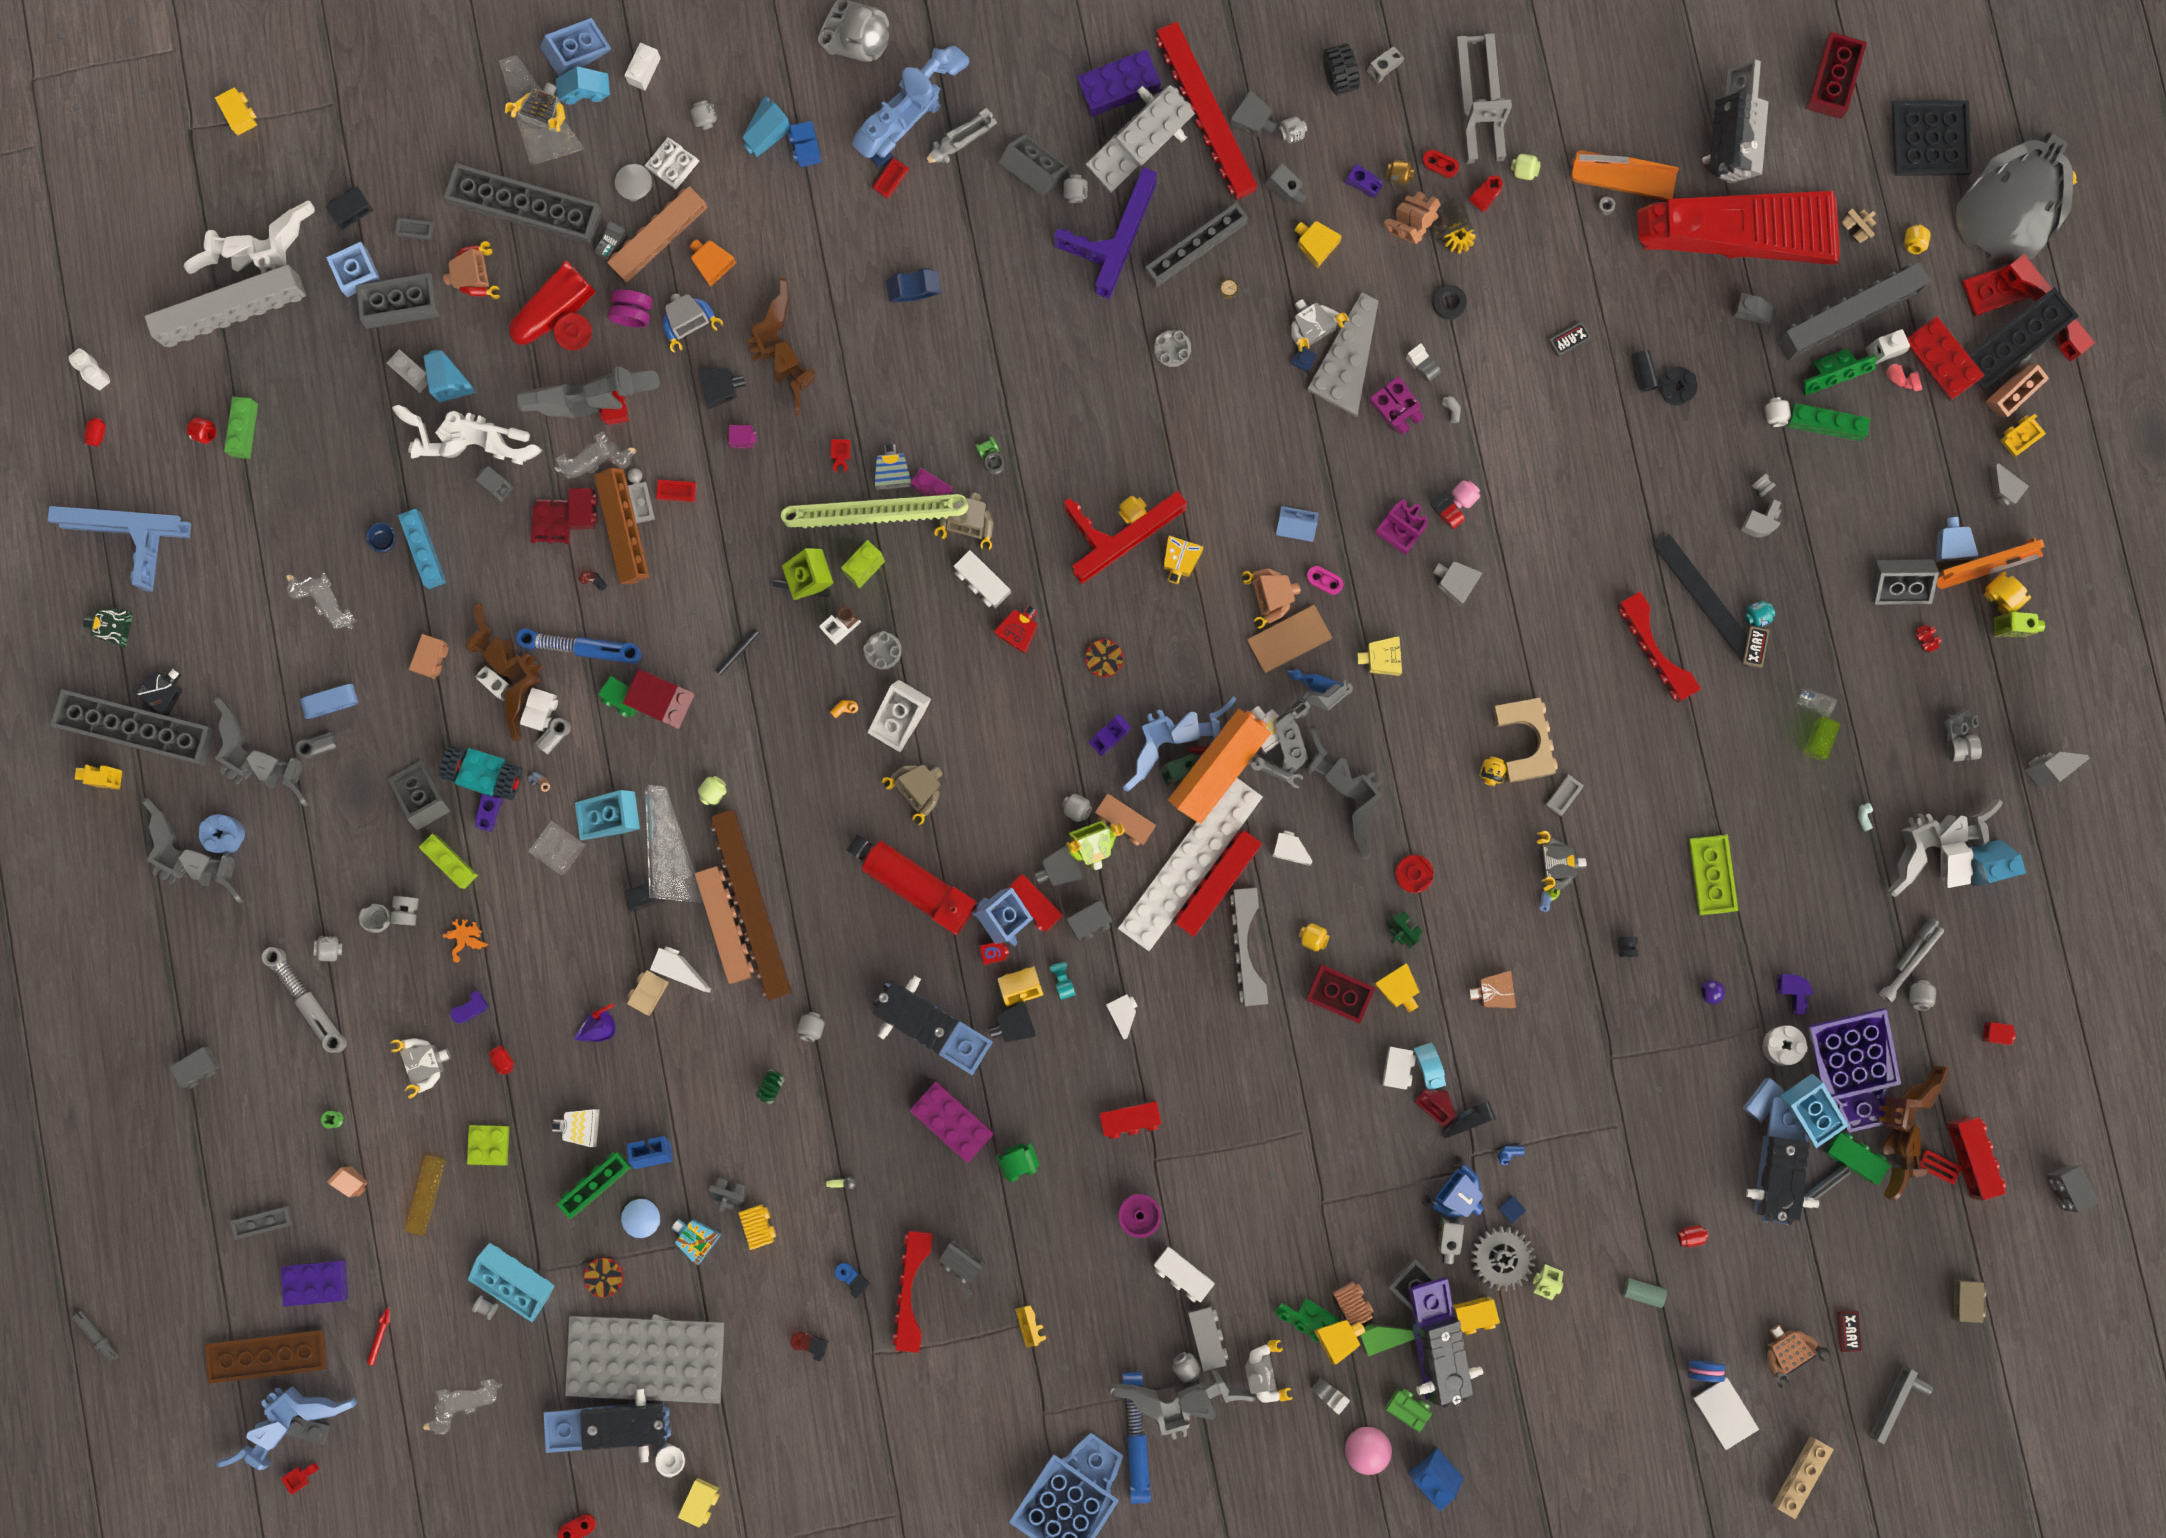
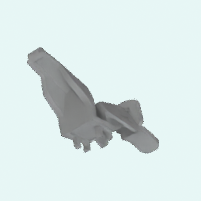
M1995 799L1981 813L1971 816V826H1968L1967 817L1959 816L1956 819L1955 816L1947 815L1941 823L1933 820L1930 814L1925 815L1927 820H1925L1923 814H1918L1919 818L1916 819V823L1910 817L1908 819L1910 827L1901 830L1906 846L1897 864L1899 879L1888 889V895L1896 897L1908 885L1913 883L1928 862L1925 852L1928 847L1935 846L1941 848L1942 845L1966 842L1968 839H1973L1977 846L1986 845L1989 842L1988 826L1984 821L1990 818L2001 807L2003 802L2000 799Z

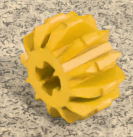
M1460 220L1457 222V225L1452 222L1450 223V228L1445 229L1444 232L1446 234L1443 236V240L1447 241L1445 247L1452 246L1451 252L1454 249H1457L1458 254L1461 253L1462 249L1467 252L1469 246H1473V239H1475L1476 235L1472 234L1473 227L1467 228L1468 222L1464 226L1461 225Z

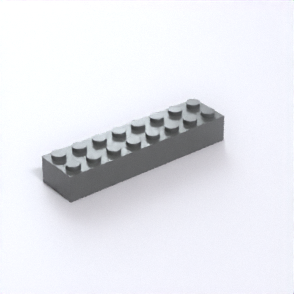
M455 163L444 199L450 206L592 246L603 212L597 203Z
M1919 262L1915 265L1910 263L1903 267L1899 273L1893 272L1886 276L1885 280L1881 282L1878 280L1870 284L1866 290L1860 289L1856 291L1849 299L1845 297L1837 301L1835 306L1823 308L1816 316L1810 315L1806 317L1799 325L1795 323L1787 327L1786 331L1781 334L1782 337L1777 341L1787 360L1789 361L1920 293L1931 282L1921 263Z
M61 689L50 725L61 730L202 766L206 764L215 734V729L63 689Z

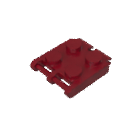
M537 499V505H533L531 543L548 542V544H553V542H565V544H570L571 528L569 527L568 500H554V506H551L552 502L550 499ZM536 536H548V538H536ZM553 536H555V537H565V539L553 538Z

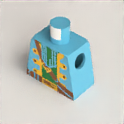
M678 1219L671 1228L680 1235L675 1242L676 1245L695 1265H699L721 1236L720 1232L694 1219L688 1225Z

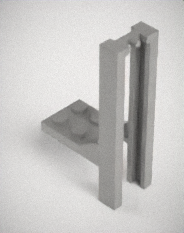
M1495 35L1457 36L1455 45L1467 164L1475 163V159H1478L1475 124L1478 122L1493 121L1496 161H1504L1506 149L1503 127L1512 108L1511 100L1500 97ZM1469 42H1472V44L1481 42L1486 47L1491 101L1481 99L1473 102L1467 47Z

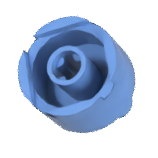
M212 815L201 822L199 826L201 844L206 850L214 853L230 854L235 852L245 837L243 825L235 818L226 815Z

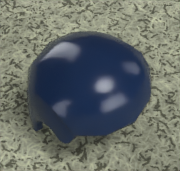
M385 522L374 523L366 533L369 547L377 553L388 552L393 549L396 543L394 529Z

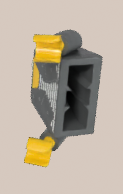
M1547 831L1539 832L1537 834L1542 839L1537 840V843L1545 844L1539 850L1543 879L1541 882H1543V885H1547L1543 889L1544 891L1549 889L1562 890L1577 875L1576 869H1586V858H1575L1573 848H1569L1568 845L1551 837Z

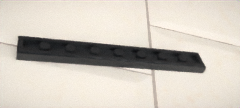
M1668 534L1654 544L1653 547L1743 662L1748 635L1672 536Z

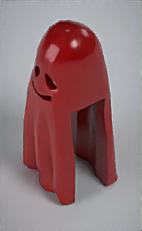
M565 261L559 270L544 283L541 289L513 318L508 328L510 338L518 345L524 346L532 343L554 329L557 320L561 316L578 312L596 294V291L568 261Z

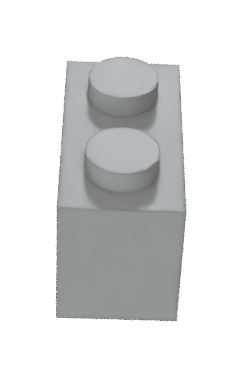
M398 350L387 362L398 375L419 393L428 385L426 372L402 351Z

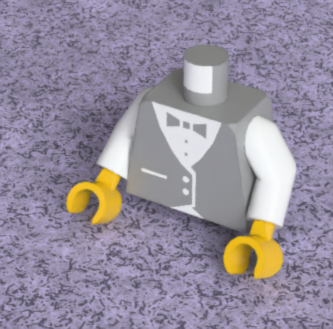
M1302 299L1294 305L1299 313L1294 316L1291 325V337L1298 345L1299 351L1302 352L1303 346L1309 349L1310 345L1336 330V322L1342 328L1344 327L1342 321L1349 322V319L1345 313H1338L1318 303L1308 307Z
M414 1038L402 1041L394 1040L389 1043L397 1044V1049H393L391 1052L400 1051L411 1083L404 1091L408 1089L413 1091V1094L408 1096L410 1099L417 1092L421 1093L432 1088L440 1078V1073L444 1071L442 1062L451 1059L447 1048L437 1051L435 1045H430L425 1040Z
M1270 1340L1267 1345L1252 1350L1245 1365L1251 1394H1256L1261 1402L1287 1401L1292 1399V1397L1289 1398L1287 1396V1391L1291 1390L1290 1388L1277 1391L1270 1360V1352L1282 1351L1283 1348H1277V1343L1281 1342L1280 1340Z

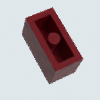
M592 488L568 489L569 527L572 530L595 529V524H598V513L595 512V505H598L597 494H595Z

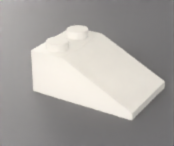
M896 681L890 686L868 733L901 752L924 715L931 699L904 682Z
M667 946L665 949H658L650 970L710 993L711 988L684 957L678 955L680 951Z

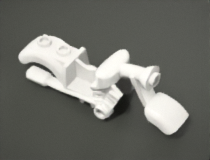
M400 405L392 407L395 414L401 420L412 426L419 427L422 442L416 438L414 442L410 443L409 453H411V458H417L421 455L454 458L461 454L467 445L477 444L482 446L486 452L493 453L494 458L504 460L505 457L512 458L511 462L523 465V461L526 462V460L536 457L543 451L536 445L512 449L505 443L500 434L503 433L508 435L509 438L527 442L530 437L529 432L515 428L506 429L494 426V423H486V419L478 415L477 421H474V414L467 413L465 418L463 414L456 411L447 413L441 427L435 432L443 443H430L425 423H422L421 417L411 413L406 407Z

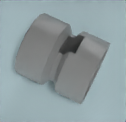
M1966 735L1963 739L1960 736L1954 739H1947V755L1951 762L1964 761L1965 758L1967 760L1981 758L1982 746L1978 735Z
M393 896L392 907L394 911L391 912L390 923L415 926L417 915L414 911L418 909L419 899ZM401 906L408 907V912L400 911Z

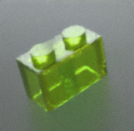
M1824 716L1818 718L1804 755L1819 761L1828 759L1841 723Z

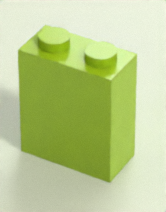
M867 540L841 569L845 576L860 589L885 560L882 553Z

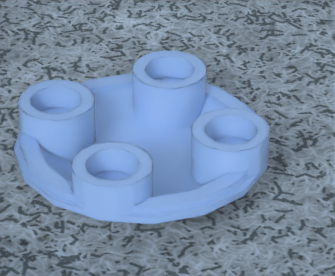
M637 1199L625 1206L621 1222L629 1235L635 1238H644L656 1231L660 1225V1214L658 1208L648 1199Z

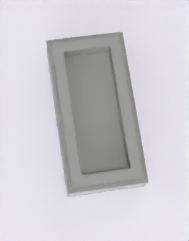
M1568 774L1545 806L1561 817L1584 785Z

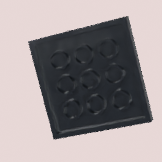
M1969 100L1893 101L1892 122L1895 176L1970 175L1972 173Z

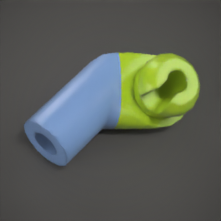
M1549 889L1542 892L1541 911H1549L1550 902L1559 896L1560 890Z

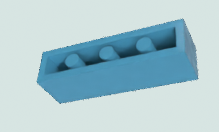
M413 509L398 515L423 585L431 589L447 583L422 513L417 509Z

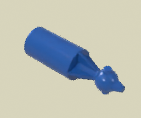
M1298 669L1287 671L1293 680H1301L1310 690L1318 693H1324L1335 683L1343 686L1339 682L1316 673L1302 674Z

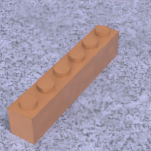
M690 186L687 189L681 190L673 202H668L660 214L654 215L646 227L640 228L632 240L626 241L618 253L615 252L610 256L607 262L610 268L627 283L708 208L705 201Z
M716 866L695 873L728 984L753 978L754 966L752 961L748 962L746 954H749L747 944L743 943L741 936H743L741 925H737L735 920L738 915L735 906L731 907L729 899H732L730 889L726 888L724 881H726L724 870H720Z

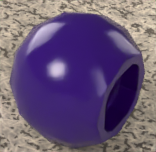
M1716 980L1706 981L1701 987L1702 998L1708 1004L1720 1003L1725 996V988Z

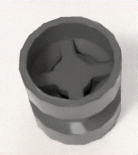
M990 453L985 458V467L989 474L998 475L1004 469L1003 458L998 453Z

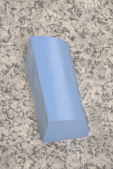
M1765 1078L1742 1109L1759 1123H1762L1770 1112L1772 1097L1781 1098L1780 1096L1785 1091L1771 1078Z

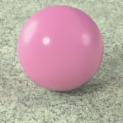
M1361 1427L1352 1432L1346 1441V1460L1355 1471L1361 1474H1377L1383 1471L1391 1460L1392 1446L1390 1440L1384 1432L1375 1427Z

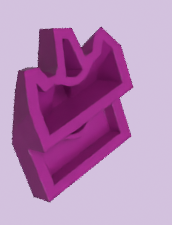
M1403 499L1393 507L1375 534L1406 555L1427 527V516L1419 517L1420 505L1416 503L1411 508H1407V502Z

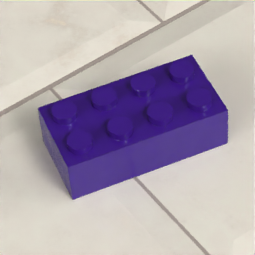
M1147 49L1077 76L1078 87L1091 117L1140 99L1141 96L1137 90L1142 86L1150 94L1158 92L1161 86Z

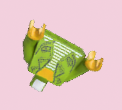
M1099 821L1069 833L1072 842L1066 843L1068 853L1077 861H1083L1085 865L1091 864L1093 870L1102 868V859L1111 855V848L1116 836L1124 833L1121 822L1116 826L1110 824L1111 828H1109L1103 821Z

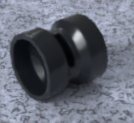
M1619 937V957H1638V950L1636 949L1638 937Z

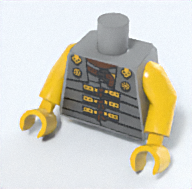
M546 83L543 91L532 89L530 93H527L516 102H510L505 105V113L511 111V117H515L516 112H518L522 121L553 132L555 130L559 132L560 126L565 120L563 105L558 97L554 96L557 87L550 83Z

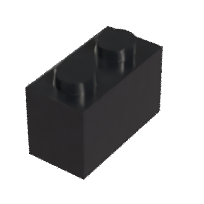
M357 186L348 189L344 195L332 199L325 206L342 230L373 211L372 206Z

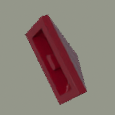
M1426 1089L1414 1101L1443 1128L1455 1117L1448 1092Z

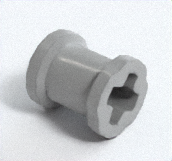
M480 1296L475 1302L472 1312H479L490 1320L494 1316L498 1304H492L486 1301L483 1296Z

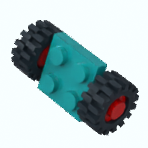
M452 745L447 747L444 757L442 756L439 778L489 796H493L495 791L496 796L508 800H513L516 792L519 790L518 787L521 784L523 768L506 763L505 759L471 748L466 751Z

